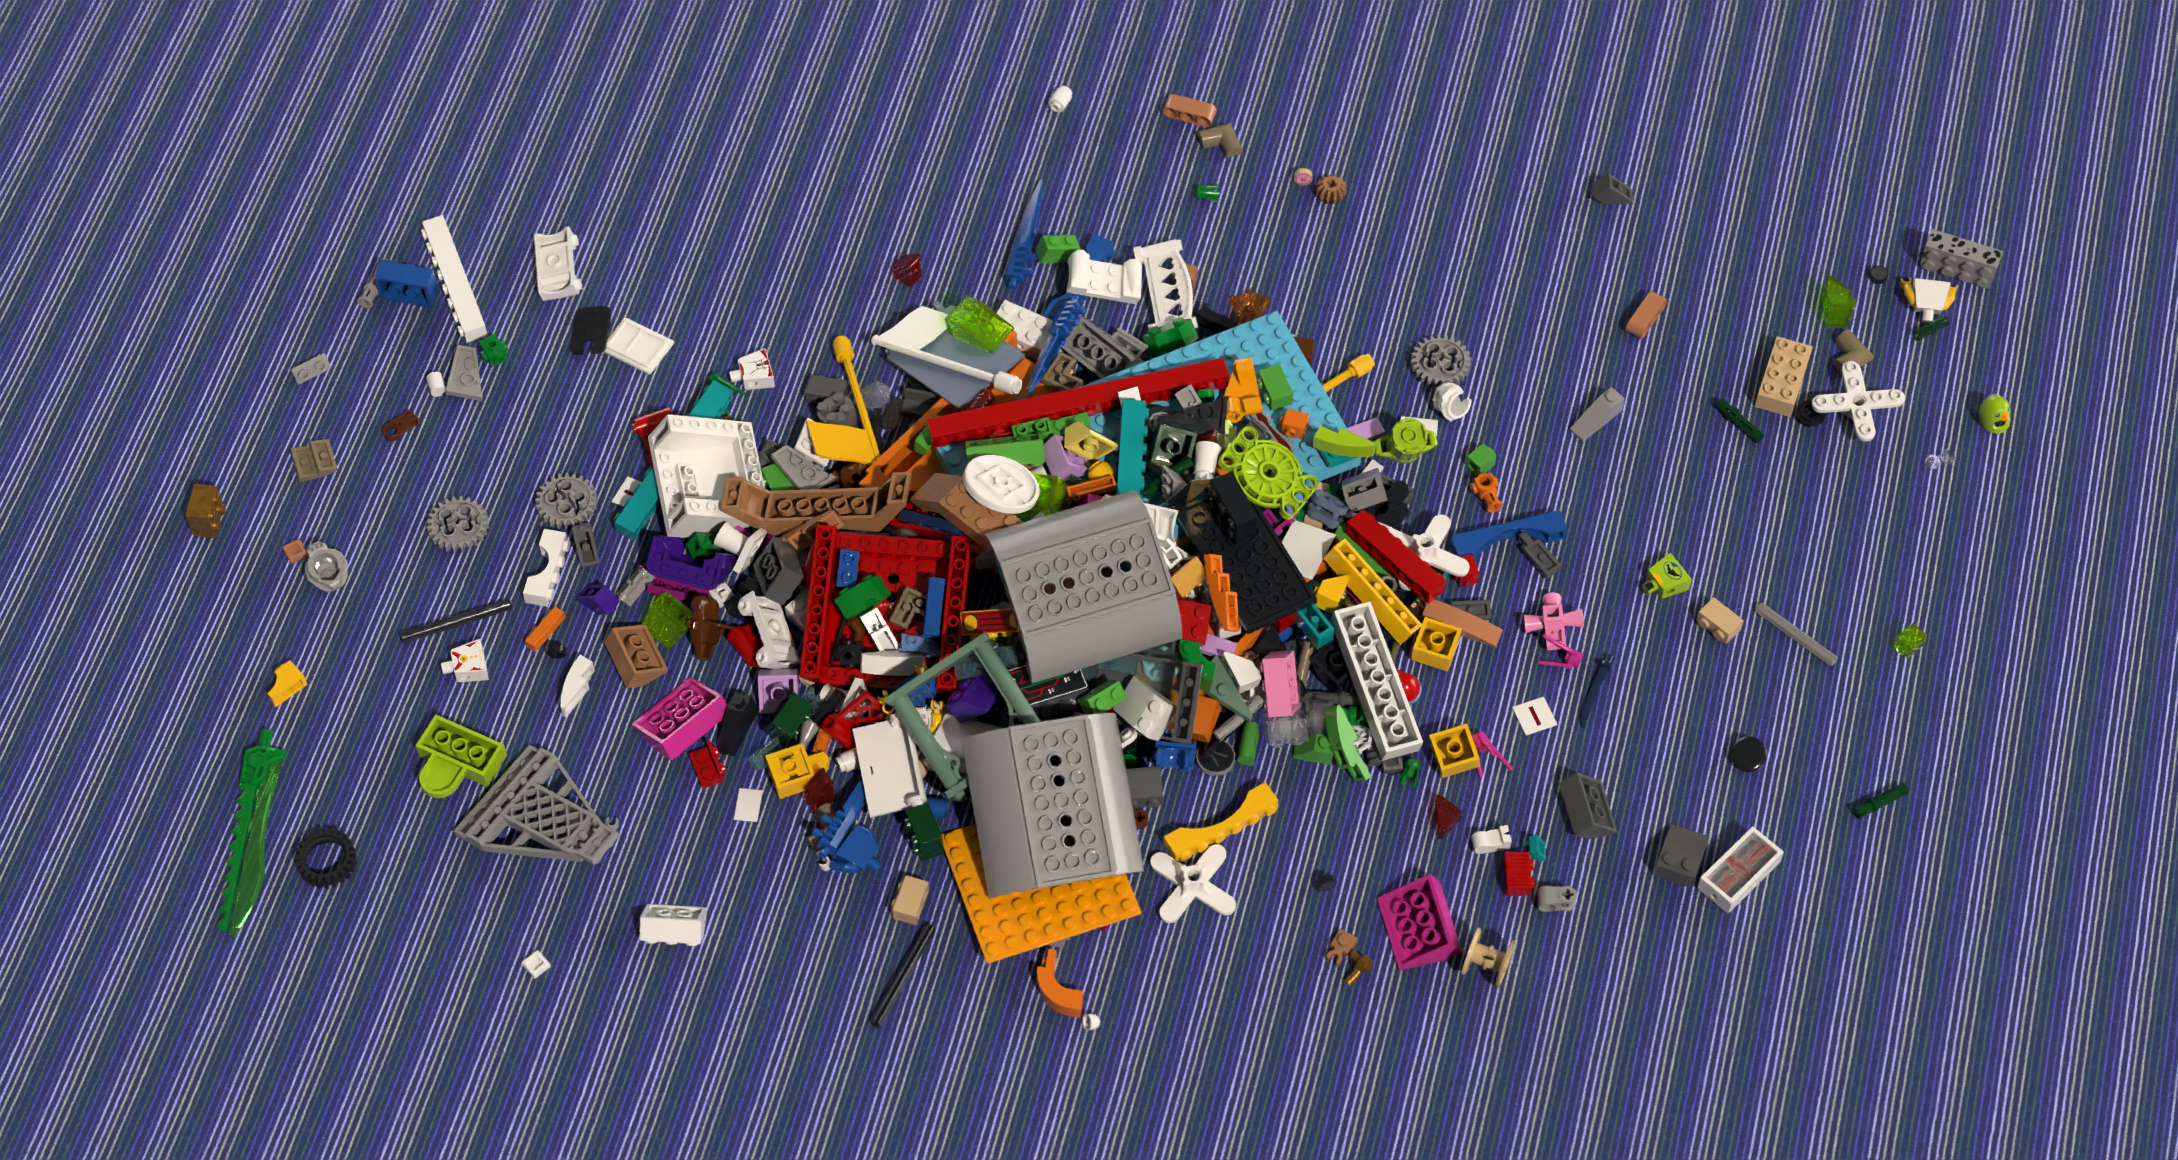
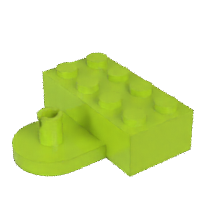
M438 715L434 716L415 745L419 757L427 760L420 772V785L427 795L434 798H444L454 793L464 777L488 787L507 756L504 744Z

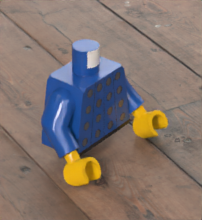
M922 662V668L915 665L916 671L890 691V694L927 671L929 668H927L926 662ZM936 678L912 693L914 698L912 703L915 708L926 707V709H932L930 701L936 696ZM883 690L884 697L880 698L877 696L880 704L889 705L885 700L889 694L886 690Z

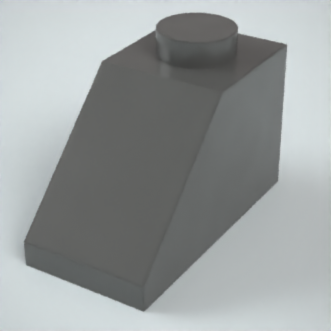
M1608 173L1592 182L1593 197L1604 205L1633 203L1631 188Z
M590 522L571 526L581 568L600 563Z

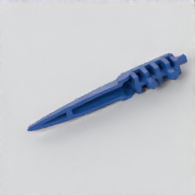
M1044 178L1040 179L1022 219L1016 241L1013 243L1005 273V279L1009 282L1008 287L1011 289H1015L1016 284L1024 283L1026 275L1034 274L1033 268H1029L1027 263L1037 261L1038 258L1037 254H1032L1031 250L1040 212Z
M1072 298L1071 301L1064 302L1048 330L1049 335L1034 367L1027 389L1028 393L1032 392L1039 384L1061 347L1065 345V337L1070 336L1069 331H1072L1074 326H1079L1080 322L1077 318L1080 317V314L1086 313L1085 307H1080L1078 304V299Z
M862 778L842 810H838L834 818L826 814L823 815L821 821L829 825L825 833L817 828L813 831L812 835L820 839L816 847L821 850L819 853L821 858H826L828 854L833 855L837 852L866 802Z

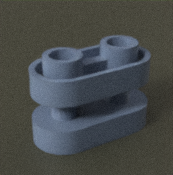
M1315 490L1312 496L1314 502L1309 503L1306 510L1307 514L1311 519L1319 520L1330 529L1338 528L1344 520L1342 516L1346 515L1349 509L1347 503L1326 491Z

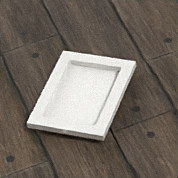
M624 317L608 338L604 353L650 375L672 347L674 341Z

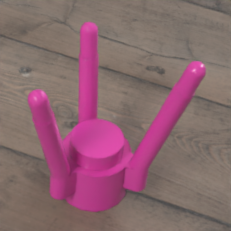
M1546 634L1543 635V638L1567 651L1564 659L1567 663L1539 660L1538 664L1565 667L1572 670L1573 666L1579 667L1584 653L1571 649Z
M1478 732L1472 736L1477 751L1482 753L1488 750L1492 756L1496 754L1510 771L1513 769L1484 732ZM1479 765V767L1477 768V771H1478L1479 777L1482 778V777H1483L1482 769H1481V765Z

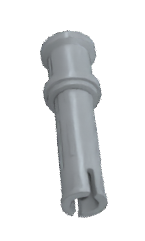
M386 258L380 259L370 282L364 285V292L357 300L358 304L364 308H372L373 300L379 294L374 276L381 260L389 261Z

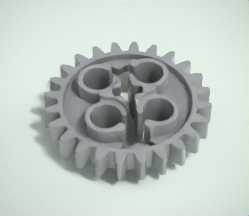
M1438 334L1435 339L1430 335V340L1424 338L1423 343L1418 342V346L1414 347L1411 355L1412 372H1416V378L1421 377V382L1428 381L1427 386L1433 383L1434 388L1446 382L1458 385L1459 380L1464 381V377L1468 376L1471 367L1470 351H1466V345L1461 346V341L1454 342L1455 337L1449 340L1448 335L1441 338L1440 334ZM1430 352H1436L1432 353L1430 367L1433 368L1427 367ZM1450 355L1455 356L1452 371H1446L1450 370L1452 356Z
M568 473L565 474V477L558 474V479L552 476V482L545 481L546 487L540 486L541 492L536 493L537 499H535L537 512H539L540 518L543 517L545 523L549 521L551 527L555 523L557 529L561 525H564L565 529L568 528V525L575 526V523L580 525L582 524L581 520L589 521L587 515L593 516V510L597 509L596 503H598L594 485L590 484L589 479L584 481L582 475L577 478L576 473L572 477H569ZM556 486H557V488H558V490H559V493H558V492L556 493L557 500H556L555 502H551V501H554V500H555V496H554V492H553V491L555 490V488H556ZM578 501L580 510L576 516L574 508L577 509L576 502Z
M453 496L450 502L448 499H445L446 504L444 505L439 502V509L433 507L434 513H429L430 519L427 520V531L430 539L433 540L434 545L438 544L439 549L445 546L446 552H448L450 548H453L454 553H456L457 548H460L461 552H464V547L471 550L472 544L478 546L477 540L483 541L482 535H487L486 529L489 528V518L486 509H483L482 504L478 505L476 499L471 502L470 497L463 500V497L460 496L459 500H456ZM465 514H469L471 518L472 530L467 531L470 528L467 515ZM447 517H450V518L446 519V520H447V526H448V529H449V533H452V534H450V535H447L446 530H445V527H446V526H445V523H444V519L447 518Z

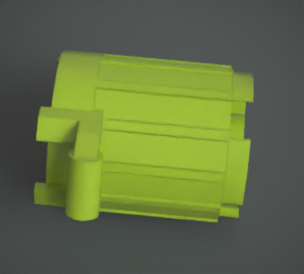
M1405 418L1396 422L1390 434L1373 441L1376 443V456L1384 457L1387 460H1393L1400 464L1414 462L1420 455L1438 446L1435 431L1426 430L1424 424L1414 418ZM1429 436L1430 445L1426 446L1427 438ZM1381 442L1383 444L1386 443L1387 452H1382Z

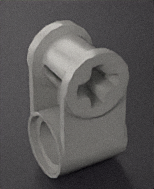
M1570 886L1539 887L1537 889L1538 909L1543 912L1571 911L1576 904V890Z

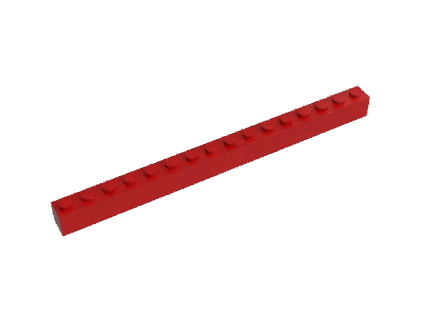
M1224 358L928 418V431L932 447H944L949 444L963 443L973 439H982L991 435L1013 431V425L1049 417L1051 421L1087 412L1088 416L1104 412L1110 413L1121 409L1118 392L1137 386L1141 401H1146V405L1152 402L1176 398L1174 394L1190 384L1195 392L1201 389L1221 390L1228 387L1229 374Z

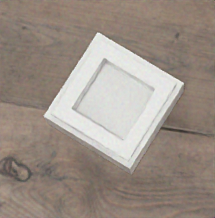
M538 950L521 962L522 966L534 979L551 967L550 963Z

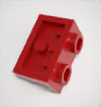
M707 741L708 747L689 753L702 789L724 782V774L727 773L724 763H719L718 757H720L717 746H712L711 741Z

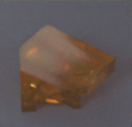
M1251 289L1247 293L1236 297L1235 294L1229 296L1237 321L1241 324L1262 317L1272 303L1270 297L1252 293Z

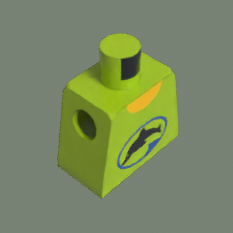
M1669 553L1648 570L1647 582L1642 585V589L1647 595L1655 591L1660 598L1664 599L1689 590L1692 579L1674 556Z

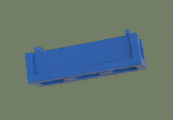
M929 577L927 581L921 638L937 640V637L942 635V631H940L944 588H947L943 578Z

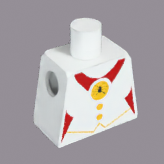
M480 639L452 649V661L441 663L443 674L454 672L458 682L489 680Z

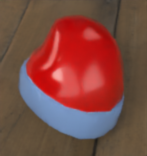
M1396 669L1409 705L1416 703L1422 692L1419 680L1407 672Z

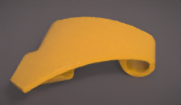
M1252 356L1236 359L1233 364L1231 378L1223 396L1228 397L1225 420H1230L1231 423L1239 422L1244 416L1263 412Z

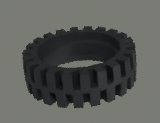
M322 828L318 829L319 833H315V831L310 832V837L306 835L304 842H299V848H296L295 863L299 874L306 883L308 882L311 886L315 885L317 888L324 886L325 889H328L329 885L336 887L337 882L344 883L345 877L349 879L351 876L350 872L353 873L355 870L354 865L357 863V856L351 840L345 833H340L337 829L332 831L331 828H326V831H324ZM324 843L340 845L345 851V859L342 865L335 871L327 874H316L307 867V857L315 847Z

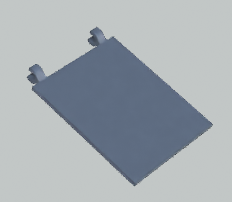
M938 300L931 304L936 311L958 317L960 321L947 328L931 343L919 350L994 375L1000 371L1007 372L1025 357L1024 353L953 305L945 308ZM887 348L885 350L888 354L887 360L958 410L962 409L992 384V382Z

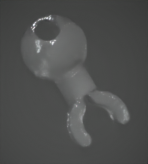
M1946 449L1942 455H1929L1925 463L1928 468L1936 469L1942 462L1947 464L1953 463L1955 456H1946L1950 452V449Z

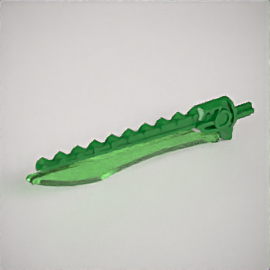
M268 729L261 730L259 746L247 749L243 757L239 787L244 793L237 799L238 806L240 805L241 809L234 815L235 820L239 824L232 829V833L237 838L229 845L234 855L227 860L228 866L232 870L224 876L226 882L229 883V886L222 892L223 897L227 901L220 907L221 914L223 913L224 917L217 923L218 928L222 931L229 929L233 903H235L229 932L231 939L236 938V935L250 915L262 887L265 876L267 821L278 776L282 769L280 762L284 760L287 753L285 749L271 748L273 731H268ZM259 789V791H258V796H257V800H256V805H255V810H254V815H253V820H252V825H251V830H250V834H249V839H248V844H247V849H246V854H245L243 869H242V873H241V878H240L238 893L236 894V889H237V884H238L240 869H241V865H242V860H243V855H244V850H245L247 835H248V831H249V826H250V821H251V816H252L254 801H255V797H256V792H257V790Z

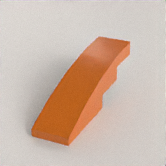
M1206 554L1204 555L1206 577L1217 616L1224 631L1239 632L1237 592H1230L1229 574L1223 573L1222 555Z

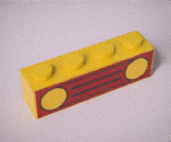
M1011 608L960 612L962 635H970V639L977 638L984 632L990 637H998V633H1002V637L1014 636V632H1018Z

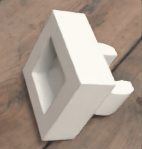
M725 582L721 583L717 589L709 591L710 597L719 603V609L727 605L729 598L734 596V593Z

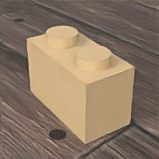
M1713 597L1699 611L1696 621L1702 628L1710 631L1717 640L1727 644L1741 631L1744 620Z
M905 876L904 881L898 885L897 893L899 894L897 900L893 899L891 911H893L894 919L917 925L929 893V882Z

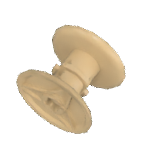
M1478 927L1468 950L1462 975L1467 974L1471 963L1481 965L1484 970L1489 968L1499 972L1496 979V986L1499 988L1509 965L1516 941L1512 940L1506 953L1494 949L1492 945L1490 947L1479 943L1482 931Z

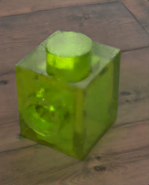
M1912 623L1897 636L1894 647L1900 654L1909 658L1924 646L1927 635Z

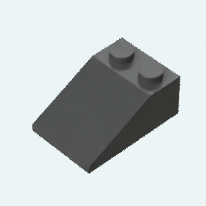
M1671 824L1656 865L1654 876L1692 889L1709 836Z

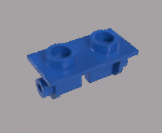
M840 549L836 583L840 590L847 587L851 589L856 586L860 551Z

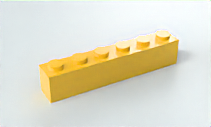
M1343 539L1334 546L1323 558L1338 576H1351L1347 586L1362 603L1371 602L1377 620L1400 645L1422 626L1418 619L1346 539Z

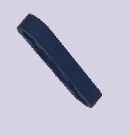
M902 509L898 515L900 521L953 536L963 537L964 534L945 519Z

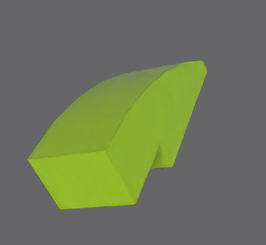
M1320 426L1313 438L1314 448L1335 455L1371 457L1375 454L1376 443L1344 428H1341L1336 433Z

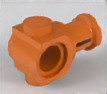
M1482 473L1477 478H1474V483L1470 484L1471 492L1476 494L1477 498L1485 501L1488 512H1497L1503 507L1502 501H1499L1497 497L1498 490L1496 487H1499L1498 479L1492 473Z

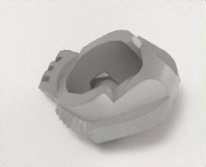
M317 541L309 545V559L305 564L307 581L324 592H332L341 588L347 580L348 560L336 549H329L323 542Z

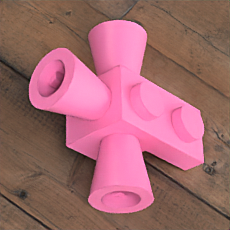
M1547 593L1542 598L1544 603L1543 616L1524 614L1526 633L1545 628L1547 636L1566 645L1565 626L1584 627L1582 608L1563 614L1561 595L1558 593ZM1546 639L1547 650L1562 649Z

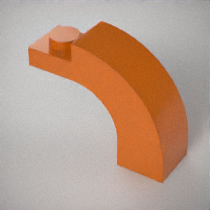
M1048 949L1047 956H1043L1042 967L1037 966V984L1040 995L1045 1003L1056 1012L1070 1017L1081 1018L1083 991L1064 988L1056 981L1054 977L1057 959L1056 950Z

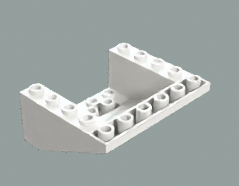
M667 415L648 436L667 536L686 538L700 532L718 533L726 522L734 528L738 525L742 528L752 527L721 510L727 478H746L747 481L765 488L751 422Z

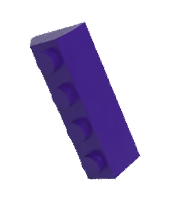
M998 655L1005 667L1009 669L1011 659ZM979 658L975 660V665L967 671L966 678L958 684L959 688L950 696L951 700L946 705L960 724L987 713L1001 693Z

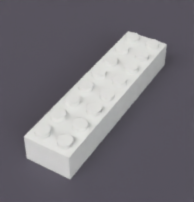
M1371 602L1334 611L1330 622L1334 628L1336 638L1382 761L1419 751L1423 740Z

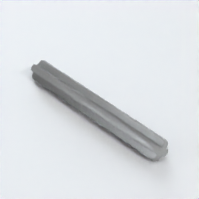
M1760 603L1756 607L1755 611L1828 665L1833 666L1838 659L1836 655L1764 603Z

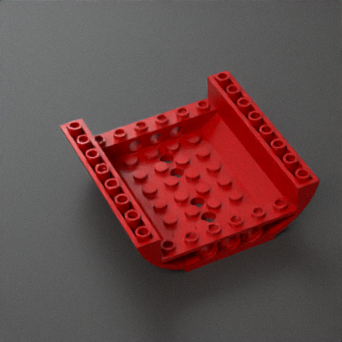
M817 525L800 677L821 685L830 684L843 690H850L856 677L863 679L868 692L877 693L881 690L891 691L908 677L861 673V663L857 664L856 667L845 668V665H840L836 657L833 665H830L844 619V615L834 601L840 596L838 593L842 591L840 587L836 586L841 548L860 551L856 585L862 583L861 580L868 575H872V577L880 575L890 592L897 595V599L894 602H888L885 599L876 605L894 637L906 631L894 626L889 621L906 586L926 595L929 577L945 579L947 588H944L940 622L942 635H939L937 638L939 640L940 655L932 659L925 657L924 661L927 664V668L930 669L959 650L962 638L960 612H964L972 539L970 537L952 536V541L843 533L838 532L836 526ZM893 574L899 576V581L895 584L888 581L889 577ZM915 613L908 629L922 623L924 616ZM847 622L840 643L844 639H853L855 632L847 625ZM865 630L863 637L864 652H879L869 633ZM959 663L936 677V695L947 694L956 690Z

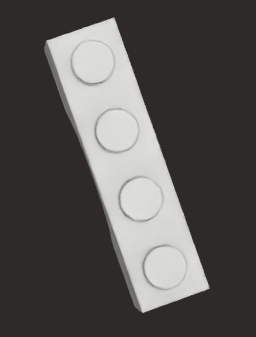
M544 529L539 547L541 555L545 556L549 562L545 570L540 574L528 577L523 596L525 603L548 607L549 601L554 597V586L559 582V570L564 566L565 552L569 551L570 541L567 538L566 532Z

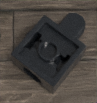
M1400 480L1396 481L1388 491L1385 489L1387 501L1363 509L1367 513L1372 514L1377 522L1388 525L1395 530L1409 515L1408 505L1403 502L1409 495V488L1404 481Z

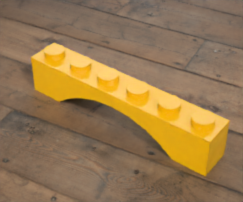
M1265 782L1250 790L1241 807L1225 821L1205 828L1190 829L1181 827L1164 836L1163 846L1173 859L1178 862H1185L1195 853L1204 852L1210 845L1218 844L1227 836L1239 833L1247 825L1256 824L1260 818L1274 814L1278 809V799Z

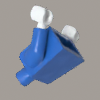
M856 819L849 830V834L841 843L837 852L832 855L831 858L833 860L830 861L828 857L822 858L827 863L819 864L821 870L828 871L831 869L839 872L860 873L867 866L876 872L882 865V862L874 857L879 846L877 845L873 830L858 824Z

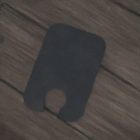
M586 307L577 311L570 350L574 355H584L583 346L587 341L594 342L591 350L592 354H599L605 351L612 315L609 307Z

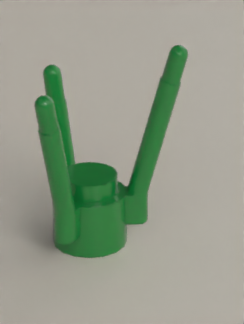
M713 373L708 378L707 384L709 386L715 380L733 391L745 395L744 391L729 383L718 373ZM726 408L724 412L726 413V415L730 416V413Z

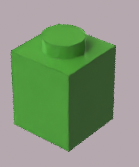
M1482 444L1467 456L1466 467L1478 477L1495 466L1497 455L1493 449Z

